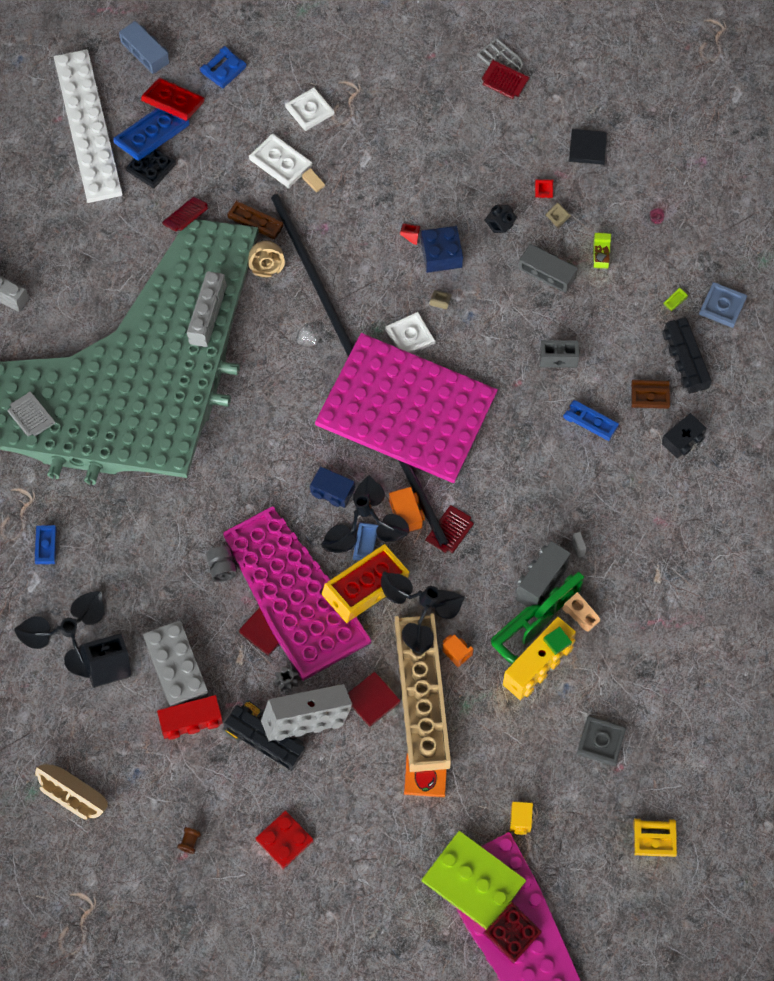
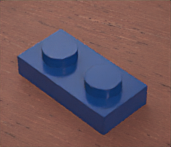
M56 525L36 526L35 564H55Z

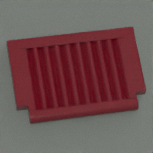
M492 60L482 77V80H484L482 85L514 99L515 96H520L529 77Z
M193 196L166 218L162 224L175 232L178 230L182 231L208 209V205L206 202Z
M450 505L439 520L449 543L447 545L442 544L440 547L433 531L429 533L425 541L444 553H447V551L454 553L474 523L470 521V516Z

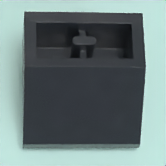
M121 633L83 644L80 652L93 688L131 677L128 650Z

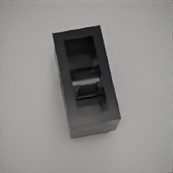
M690 413L663 436L661 444L678 459L682 454L684 456L687 455L694 444L698 445L705 439L707 428Z

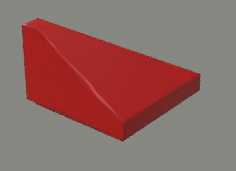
M535 180V198H553V180Z
M402 224L400 235L412 244L417 245L420 226Z

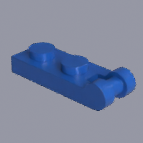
M575 400L570 404L569 411L567 410L563 415L567 421L574 422L607 441H610L619 426V423Z

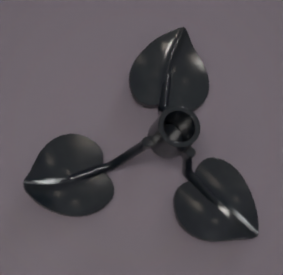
M368 475L359 484L353 495L356 510L354 511L352 530L350 531L346 525L332 527L327 532L321 546L325 550L334 553H343L352 549L357 542L353 534L356 530L358 515L367 517L372 514L377 523L380 524L376 529V534L384 542H395L407 536L409 526L402 517L396 514H387L383 521L377 517L372 506H377L384 500L385 492L382 486Z
M383 572L381 576L383 593L391 602L403 604L406 598L413 599L419 596L420 604L425 607L418 621V625L408 623L403 628L402 638L405 644L414 652L419 654L427 652L434 640L431 628L421 626L430 607L435 608L438 616L444 619H452L459 613L465 597L455 592L438 590L434 586H428L423 592L419 590L418 593L410 595L413 592V585L407 577Z
M95 591L78 597L72 603L70 610L72 616L78 619L65 618L61 622V626H57L51 632H49L50 625L48 621L39 616L28 618L14 628L18 639L32 649L46 647L49 642L48 636H52L58 631H61L65 637H71L75 649H71L66 653L64 658L65 667L74 675L89 678L80 652L83 644L79 647L77 646L75 634L77 632V623L81 620L86 625H94L103 618L104 605L102 593Z

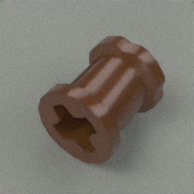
M185 827L183 830L184 836L177 848L183 852L194 854L197 839L202 834L195 829Z

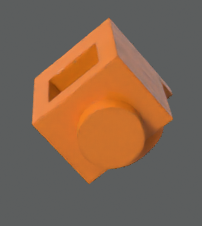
M454 634L444 639L442 651L457 667H460L473 656V648L471 646L467 648L468 646L462 638L458 639Z

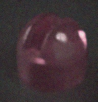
M656 208L650 212L652 223L660 224L664 221L662 209Z

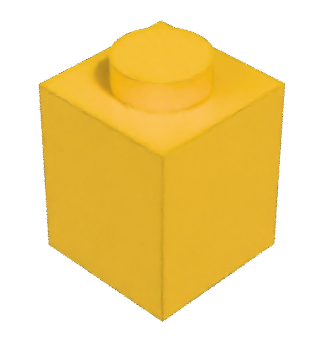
M512 802L510 831H514L518 835H525L527 832H531L533 803Z

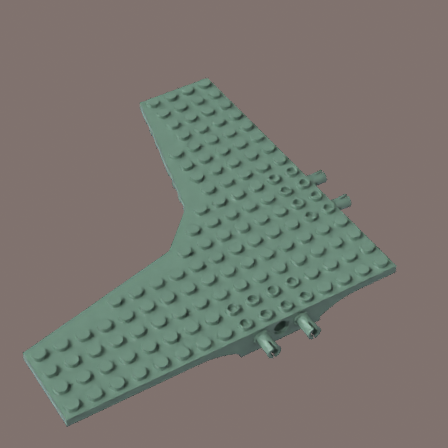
M195 219L178 233L114 333L71 357L0 362V450L26 455L42 461L43 464L51 465L47 475L54 479V475H56L55 479H59L62 467L87 470L84 481L91 484L92 480V485L96 484L99 472L116 475L117 472L141 471L188 478L198 440L206 421L209 420L212 406L221 405L229 407L230 404L228 403H231V395L217 393L221 375L224 373L238 376L240 371V364L225 362L226 351L234 315L249 267V251L256 243L259 233L258 227ZM206 272L222 273L225 275L227 287L216 322L214 323L208 347L189 344L187 330ZM31 391L53 418L55 424L37 436L32 434L28 437L7 410L11 408V403Z

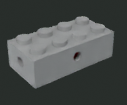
M180 620L143 634L169 707L209 697Z
M344 684L272 698L267 702L261 722L268 741H281L286 737H299L305 733H318L329 728L337 729L344 725L352 702Z

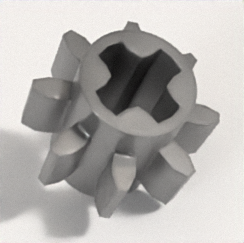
M282 666L280 673L275 672V676L279 678L275 680V685H280L281 691L289 689L291 692L293 686H298V681L295 679L299 675L298 673L293 674V667L285 669Z

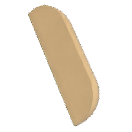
M50 764L40 765L36 768L35 776H38L41 791L83 819L96 818L106 810L108 803L105 797L66 770Z

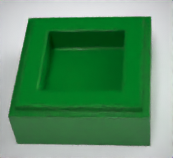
M558 627L543 638L555 655L572 644V641L561 627Z

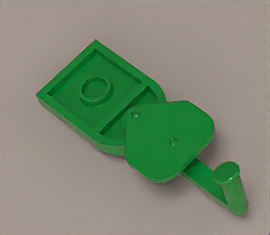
M577 572L575 575H569L564 581L565 584L560 588H554L550 593V597L542 605L526 607L491 639V645L512 665L519 656L512 654L503 644L523 627L526 629L523 635V644H527L535 638L554 614L563 607L565 602L581 591L584 576L580 572ZM535 616L537 621L530 625L528 621Z

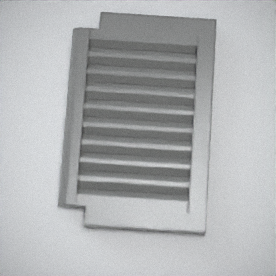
M31 391L11 403V408L7 410L28 437L32 434L37 436L55 424L53 418Z

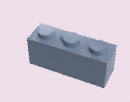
M134 21L119 31L121 43L152 74H155L169 64L168 50L164 46L161 47L154 36H150L143 25L140 26Z

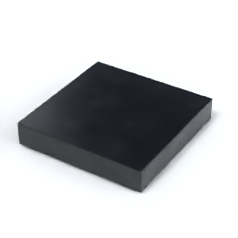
M572 129L569 162L604 165L607 132Z

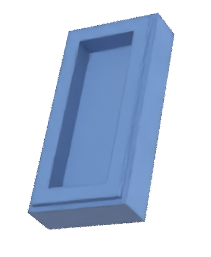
M359 522L353 560L360 561L374 551L378 525Z

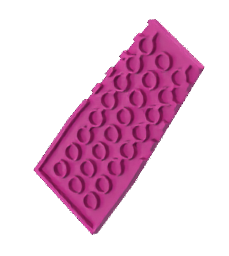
M272 506L223 533L272 633L302 681L371 644V639L357 617L346 623L322 596L325 583L330 581V578L322 572L316 560L312 559L306 547L302 546L295 533H292L286 525L285 520L275 511V507Z
M508 832L482 845V848L526 879V883L512 902L542 931L518 960L512 963L483 934L486 929L456 908L469 933L484 953L489 965L492 966L497 974L500 981H580L541 889L511 833Z

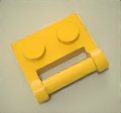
M634 818V855L676 857V820L641 821L640 818ZM641 829L669 830V834L641 833Z

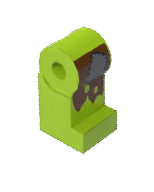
M609 233L594 234L593 268L608 269L611 234Z

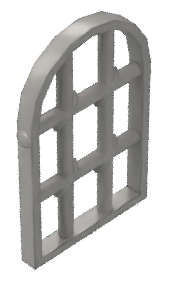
M495 38L477 53V56L488 65L491 64L492 60L501 63L497 59L501 54L507 59L505 66L508 67L511 63L518 69V72L522 70L523 63L521 58L498 38ZM495 42L503 47L501 51L493 45ZM491 46L497 51V54L493 56L487 49ZM507 50L514 57L510 59L504 54V51ZM485 52L491 59L487 60L481 54ZM515 59L520 62V67L515 63Z

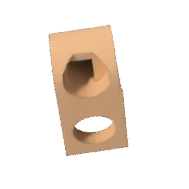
M578 592L565 602L562 610L577 621L587 632L600 622L599 616Z

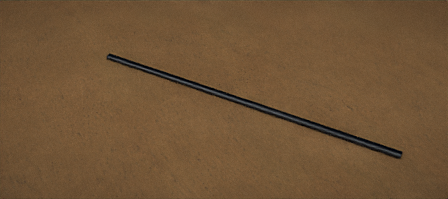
M274 194L271 199L349 357L353 345L280 195ZM399 461L413 492L417 493L419 504L440 547L442 544L447 545L449 542L412 466Z

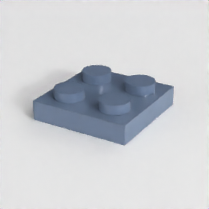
M713 282L699 315L734 328L747 295Z

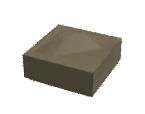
M559 202L545 214L557 228L571 217Z
M434 290L429 305L447 309L452 294Z

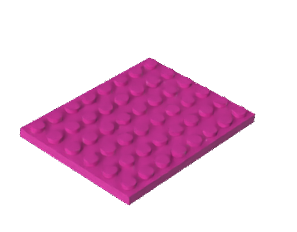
M361 333L315 421V425L455 483L498 389Z

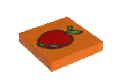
M407 753L404 795L445 797L446 769L410 772Z

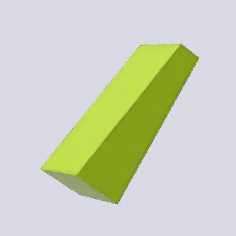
M679 288L663 304L673 311L688 298V295Z

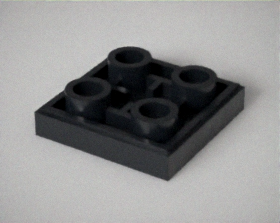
M155 149L139 161L134 158L126 166V171L154 189L176 165V161Z

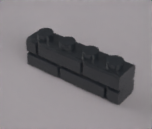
M687 318L668 321L662 334L664 340L669 342L670 355L674 356L676 360V371L682 375L681 383L683 388H687L689 394L709 389L712 380Z
M236 705L225 721L224 729L285 768L293 771L305 752L304 743L296 737L293 739L286 737L281 741H268L261 722L262 716L258 718L252 714L253 711L244 705L242 707Z

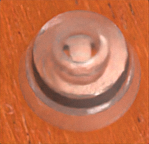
M305 323L295 338L297 345L305 347L315 345L319 337L312 323Z

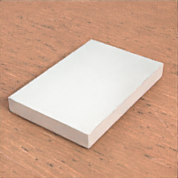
M273 133L249 155V159L287 188H290L303 173L312 167L310 160Z

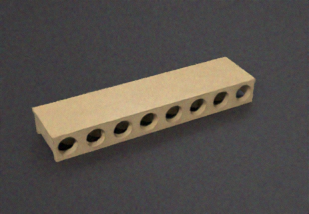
M430 613V616H425L421 626L430 627L434 635L432 646L423 654L414 652L405 644L402 638L403 628L408 623L418 625L421 616L406 618L395 616V633L410 772L450 769L451 763L434 613Z

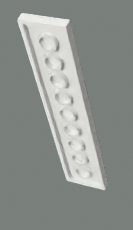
M88 49L54 56L87 203L123 196Z

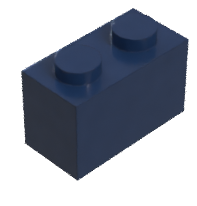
M321 466L310 484V493L315 498H323L333 506H341L343 508L346 507L355 490V481Z

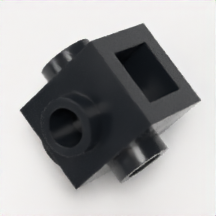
M498 204L492 207L491 212L484 220L494 233H505L513 226L517 216L508 204Z

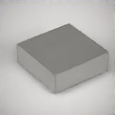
M580 532L574 533L571 542L578 558L584 557L586 546Z

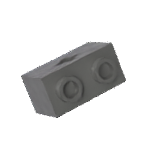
M541 340L540 367L577 368L579 341Z

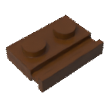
M632 380V408L669 409V381Z

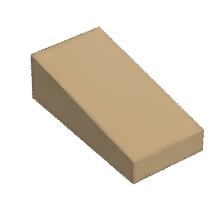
M311 168L302 174V178L316 192L325 187V184Z

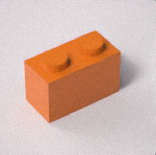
M411 487L390 492L389 503L393 514L399 515L407 522L409 532L421 529L422 521H425L422 509H418L419 499L417 493H413Z

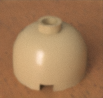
M260 241L253 245L249 251V268L252 270V273L259 277H272L271 274L276 272L278 274L284 268L285 258L282 249L272 241Z

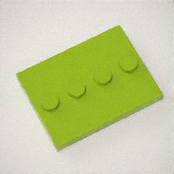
M458 831L422 878V882L484 929H487L508 904L512 902L526 883V879L465 834Z

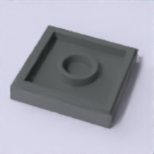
M588 716L577 755L616 766L627 727Z

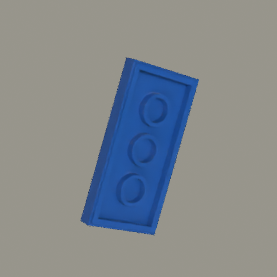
M156 108L114 137L113 141L117 146L139 161L188 127L189 120H183Z

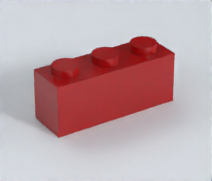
M216 695L157 710L164 739H176L181 734H195L200 729H214L219 724H223Z

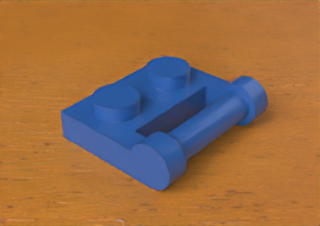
M223 46L212 60L200 67V71L223 89L246 68V63L230 52L226 46ZM224 57L227 58L214 72L211 71Z

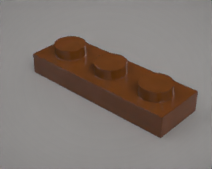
M238 201L234 203L227 214L229 219L244 226L258 227L259 233L274 240L284 227L283 222Z

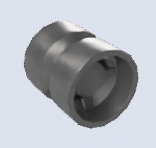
M216 547L206 553L213 581L223 582L237 575L229 547Z

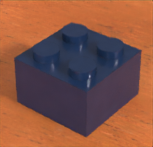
M457 226L421 230V247L426 273L462 268L463 253Z

